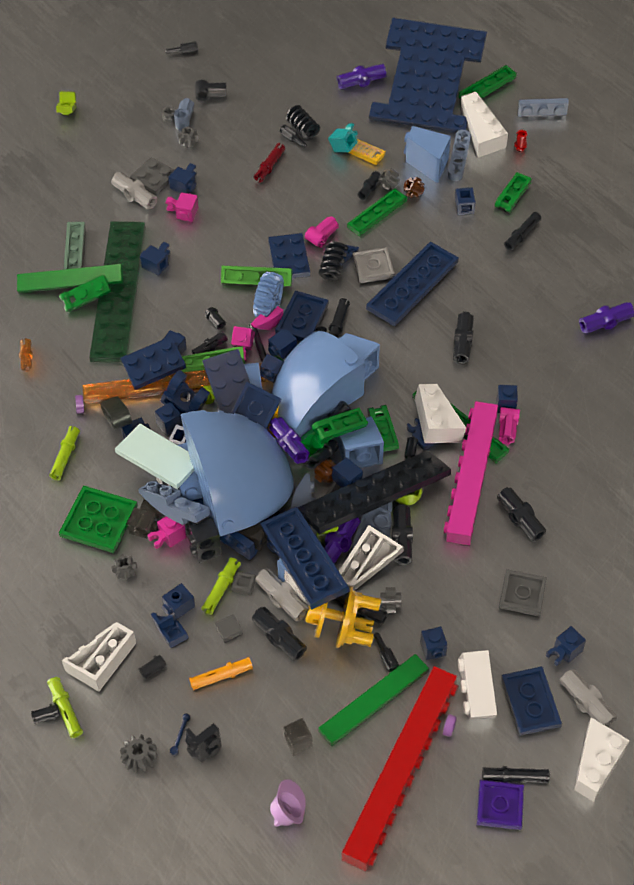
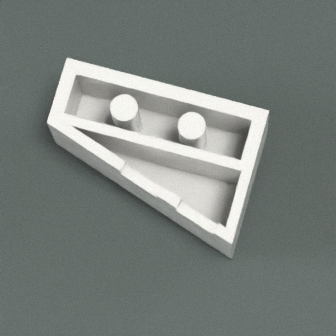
M419 384L415 403L424 443L462 442L466 427L438 384Z
M368 525L340 568L339 573L348 587L352 586L353 590H356L404 552V548Z
M118 622L114 623L98 634L95 640L86 646L83 645L78 648L79 651L69 658H64L62 663L65 672L93 689L100 691L135 646L134 632Z
M489 651L462 653L458 658V669L462 679L460 682L461 691L464 693L466 701L463 702L464 714L468 715L469 720L495 717L497 710Z
M592 717L586 732L574 790L594 802L625 753L630 740Z

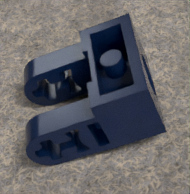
M178 370L170 380L160 402L164 405L171 402L180 414L202 410L210 392L202 387L195 393L185 383L188 375ZM181 398H185L188 402L182 401Z

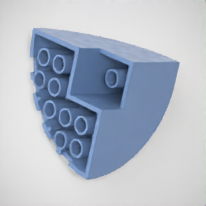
M316 331L310 334L286 357L275 378L271 394L282 399L278 408V418L282 417L289 427L301 438L312 429V424L328 418L327 415L332 413L342 401L349 405L364 395L365 362L337 337L323 331Z
M200 410L181 414L188 452L194 471L198 476L204 506L210 507L209 518L213 519L220 537L260 523L276 513L287 502L294 488L291 467L283 449L267 429L243 415L224 413L221 410H217V412Z

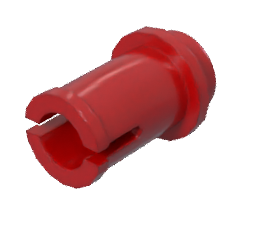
M525 130L517 131V138L514 143L515 149L520 152L527 148L526 139L528 133Z

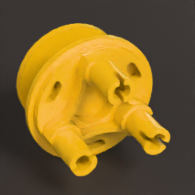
M350 586V592L347 593L343 611L327 608L328 602L312 610L309 607L310 610L305 620L306 623L317 625L316 638L320 637L324 618L340 621L336 648H340L344 643L352 644V642L371 647L374 635L371 633L373 629L371 626H373L374 620L356 617V613L360 607L379 611L381 598L363 595V593L356 592Z

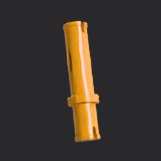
M247 657L234 663L227 662L225 666L190 677L189 681L193 691L229 677L231 679L236 678L238 674L253 670L250 658Z

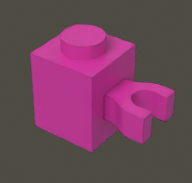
M181 193L178 200L172 197H167L166 204H168L167 211H176V219L193 222L199 208L197 195Z
M234 326L231 345L233 347L243 346L244 358L247 361L246 349L252 350L255 332L250 328Z
M164 517L157 522L159 531L151 532L147 535L150 542L153 539H158V541L154 542L156 549L160 548L164 542L171 548L187 538L185 525L175 522L168 517Z

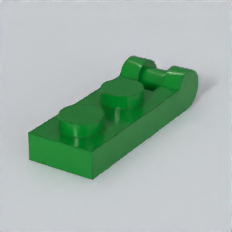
M516 172L497 198L494 206L499 209L503 208L506 212L511 213L516 203L531 184L532 178Z
M102 274L70 291L61 293L59 297L65 304V311L71 312L112 292L106 276ZM75 297L76 301L71 303L70 298Z
M381 405L380 408L375 409L374 407L367 408L368 417L373 418L384 441L383 452L399 449L398 439L387 405Z
M356 408L317 421L311 427L314 432H317L320 443H325L332 438L366 427L368 421L361 409Z

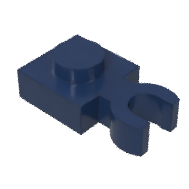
M415 419V427L409 423L407 424L408 432L412 433V437L418 439L417 444L423 451L436 444L424 443L419 419Z

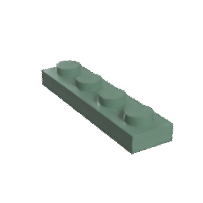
M67 222L63 270L83 267L85 222Z

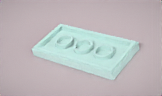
M139 424L115 448V453L176 489L194 472V467L187 450L142 424Z

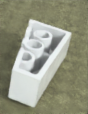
M477 92L462 96L460 112L462 116H466L467 128L471 134L476 157L479 158L505 149L508 133Z

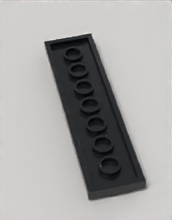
M427 450L298 507L307 523L321 534L450 476L451 468Z

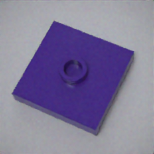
M480 780L476 825L522 830L524 785Z

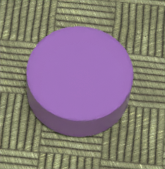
M75 395L76 413L83 414V396Z
M448 714L443 730L444 736H452L457 720L456 716Z

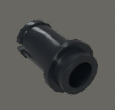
M210 307L205 311L206 319L210 320L218 330L224 328L226 321L219 315L216 308Z
M154 655V659L138 668L145 680L160 669L164 670V666L167 664L161 655Z
M51 703L49 707L31 711V716L34 724L50 719L56 720L57 717H60L57 704L52 705Z

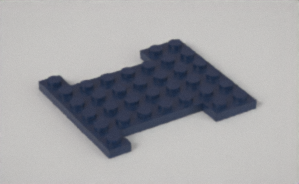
M392 18L386 49L400 51L389 103L372 102L369 119L457 133L459 130H466V116L454 115L453 112L464 62L481 63L487 32Z

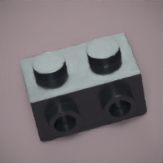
M214 723L197 736L189 728L185 730V742L188 745L186 749L193 759L197 757L202 763L208 757H213L220 751L222 747L220 731Z

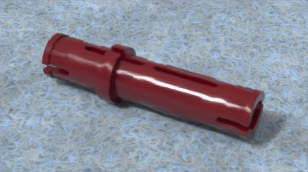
M277 143L266 160L261 162L259 170L254 174L255 181L262 183L267 174L272 172V167L285 151L283 144Z

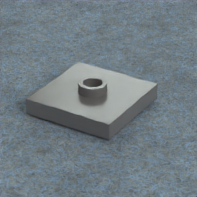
M387 248L353 253V260L360 283L395 277Z

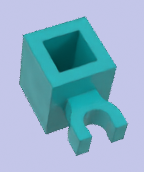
M348 123L345 129H336L328 138L334 152H350L358 143L355 137L358 132L352 130L355 126L354 123Z

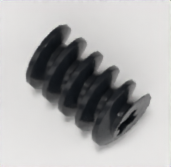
M295 105L288 110L286 114L287 122L303 139L310 140L317 136L320 131V125L300 105Z
M340 242L327 243L326 250L324 251L325 256L322 258L323 262H321V268L318 271L323 279L339 281L336 276L341 275L339 270L343 269L341 264L345 262V259L342 257L347 255L345 252L349 249L347 245Z

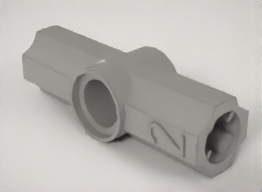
M122 172L114 174L111 180L112 184L120 189L129 201L133 202L135 200L150 210L155 207L157 197L147 191L141 181H133Z
M269 568L260 571L255 578V582L268 594L271 602L277 608H282L296 622L304 619L309 608L296 596L291 585L285 581L282 582Z
M575 669L569 670L560 679V683L574 697L576 706L582 712H587L593 719L607 727L617 719V715L603 701L600 691L593 685L589 686Z

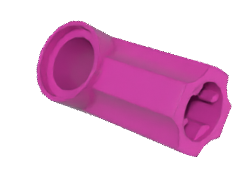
M327 217L316 227L311 226L305 233V239L321 248L327 242L328 237L339 228V224L334 217Z
M501 407L498 440L503 444L515 443L520 409Z

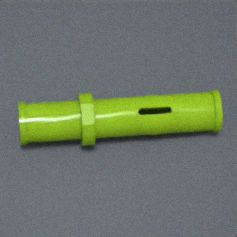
M69 426L65 439L60 443V451L49 474L50 478L54 480H61L71 452L75 450V442L80 433L77 427Z
M229 558L224 570L219 572L217 582L201 607L203 611L206 609L205 613L210 615L214 613L228 585L234 581L233 576L241 565L240 561L236 563L237 559Z
M53 677L47 681V685L53 695L52 701L54 704H57L70 738L79 737L83 734V730L70 704V696L68 692H65L60 678Z

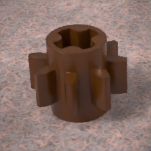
M410 177L405 181L404 192L407 193L406 196L418 198V196L423 194L425 184L421 182L422 179Z
M331 459L329 461L324 460L314 469L315 478L320 483L332 482V469L336 464Z

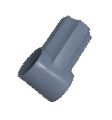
M184 98L180 102L178 109L174 112L175 127L180 131L184 127H190V118L195 107L194 102L188 98Z

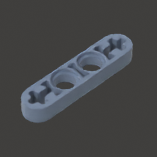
M459 130L455 136L448 169V178L452 181H460L463 178L471 134L467 130ZM457 148H463L465 150L458 151ZM459 159L462 162L456 163L454 160Z

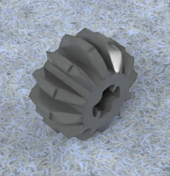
M141 734L139 739H136L132 735V741L125 740V747L120 749L122 754L121 761L126 763L125 766L128 770L133 768L134 772L137 773L139 768H142L146 772V766L153 767V760L157 759V753L155 752L157 747L155 744H152L150 737L144 739V735Z

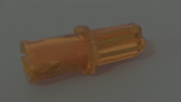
M25 338V344L23 339L20 340L18 356L21 360L22 371L28 372L32 368L33 352L31 351V340Z

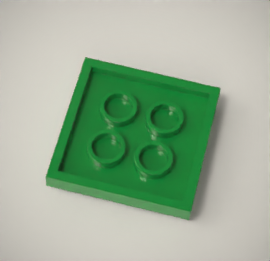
M83 485L59 531V536L115 553L137 509L138 503L131 499Z

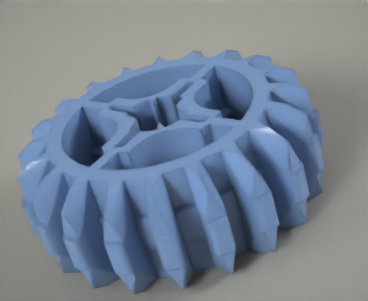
M266 272L260 278L253 301L255 317H258L260 314L267 317L281 304L284 280L281 275L275 272Z

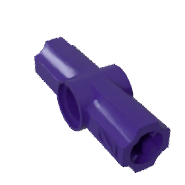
M384 64L368 68L357 66L353 72L338 75L337 82L340 89L354 85L366 87L371 81L387 77V72Z
M631 302L611 308L607 305L603 306L596 313L580 318V329L583 333H589L603 327L605 330L612 329L618 322L634 317V308Z
M282 417L271 420L269 429L277 438V443L290 455L295 463H305L309 459L310 453L301 442L300 436L289 427Z
M358 517L339 525L338 531L329 532L326 535V546L324 549L334 564L342 552L346 553L350 549L352 544L351 537L361 523Z

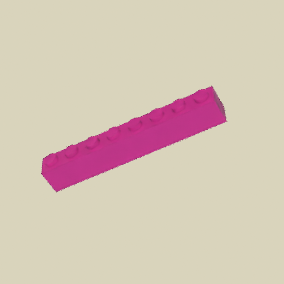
M475 401L474 408H470L469 419H471V423L466 425L465 435H468L467 440L463 439L462 451H464V455H460L458 467H461L460 472H456L454 483L457 484V487L452 489L451 500L454 501L453 505L448 507L447 516L450 517L449 522H445L443 533L447 534L446 542L468 546L471 544L497 419L498 405Z

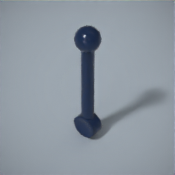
M188 713L182 716L183 722L174 746L170 748V753L173 756L179 753L178 746L187 722L191 719Z

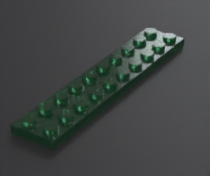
M110 222L104 265L121 264L123 283L109 284L112 292L98 298L89 356L90 362L122 363L120 358L128 355L141 263L140 255L143 249L145 222Z

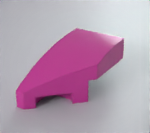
M277 306L267 317L260 314L251 325L257 329L271 330L278 325L283 315V309Z

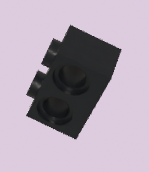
M213 519L189 526V548L192 556H196L199 563L222 555L220 536Z

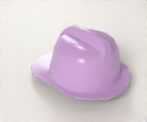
M285 779L280 783L277 796L271 803L270 811L274 817V825L276 827L303 822L306 799L301 788L292 780Z

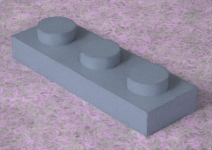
M568 98L519 100L518 116L567 115L569 101Z

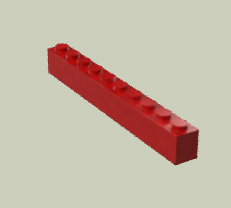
M436 666L433 667L342 850V861L365 872L369 865H374L378 856L376 850L379 845L383 846L388 834L385 832L388 825L393 826L397 817L395 811L398 806L402 807L406 798L404 792L407 787L411 788L415 780L414 771L416 768H421L424 761L422 755L425 750L429 751L433 742L431 736L433 732L437 733L441 726V715L447 714L451 704L448 701L451 696L455 697L459 685L456 684V675Z

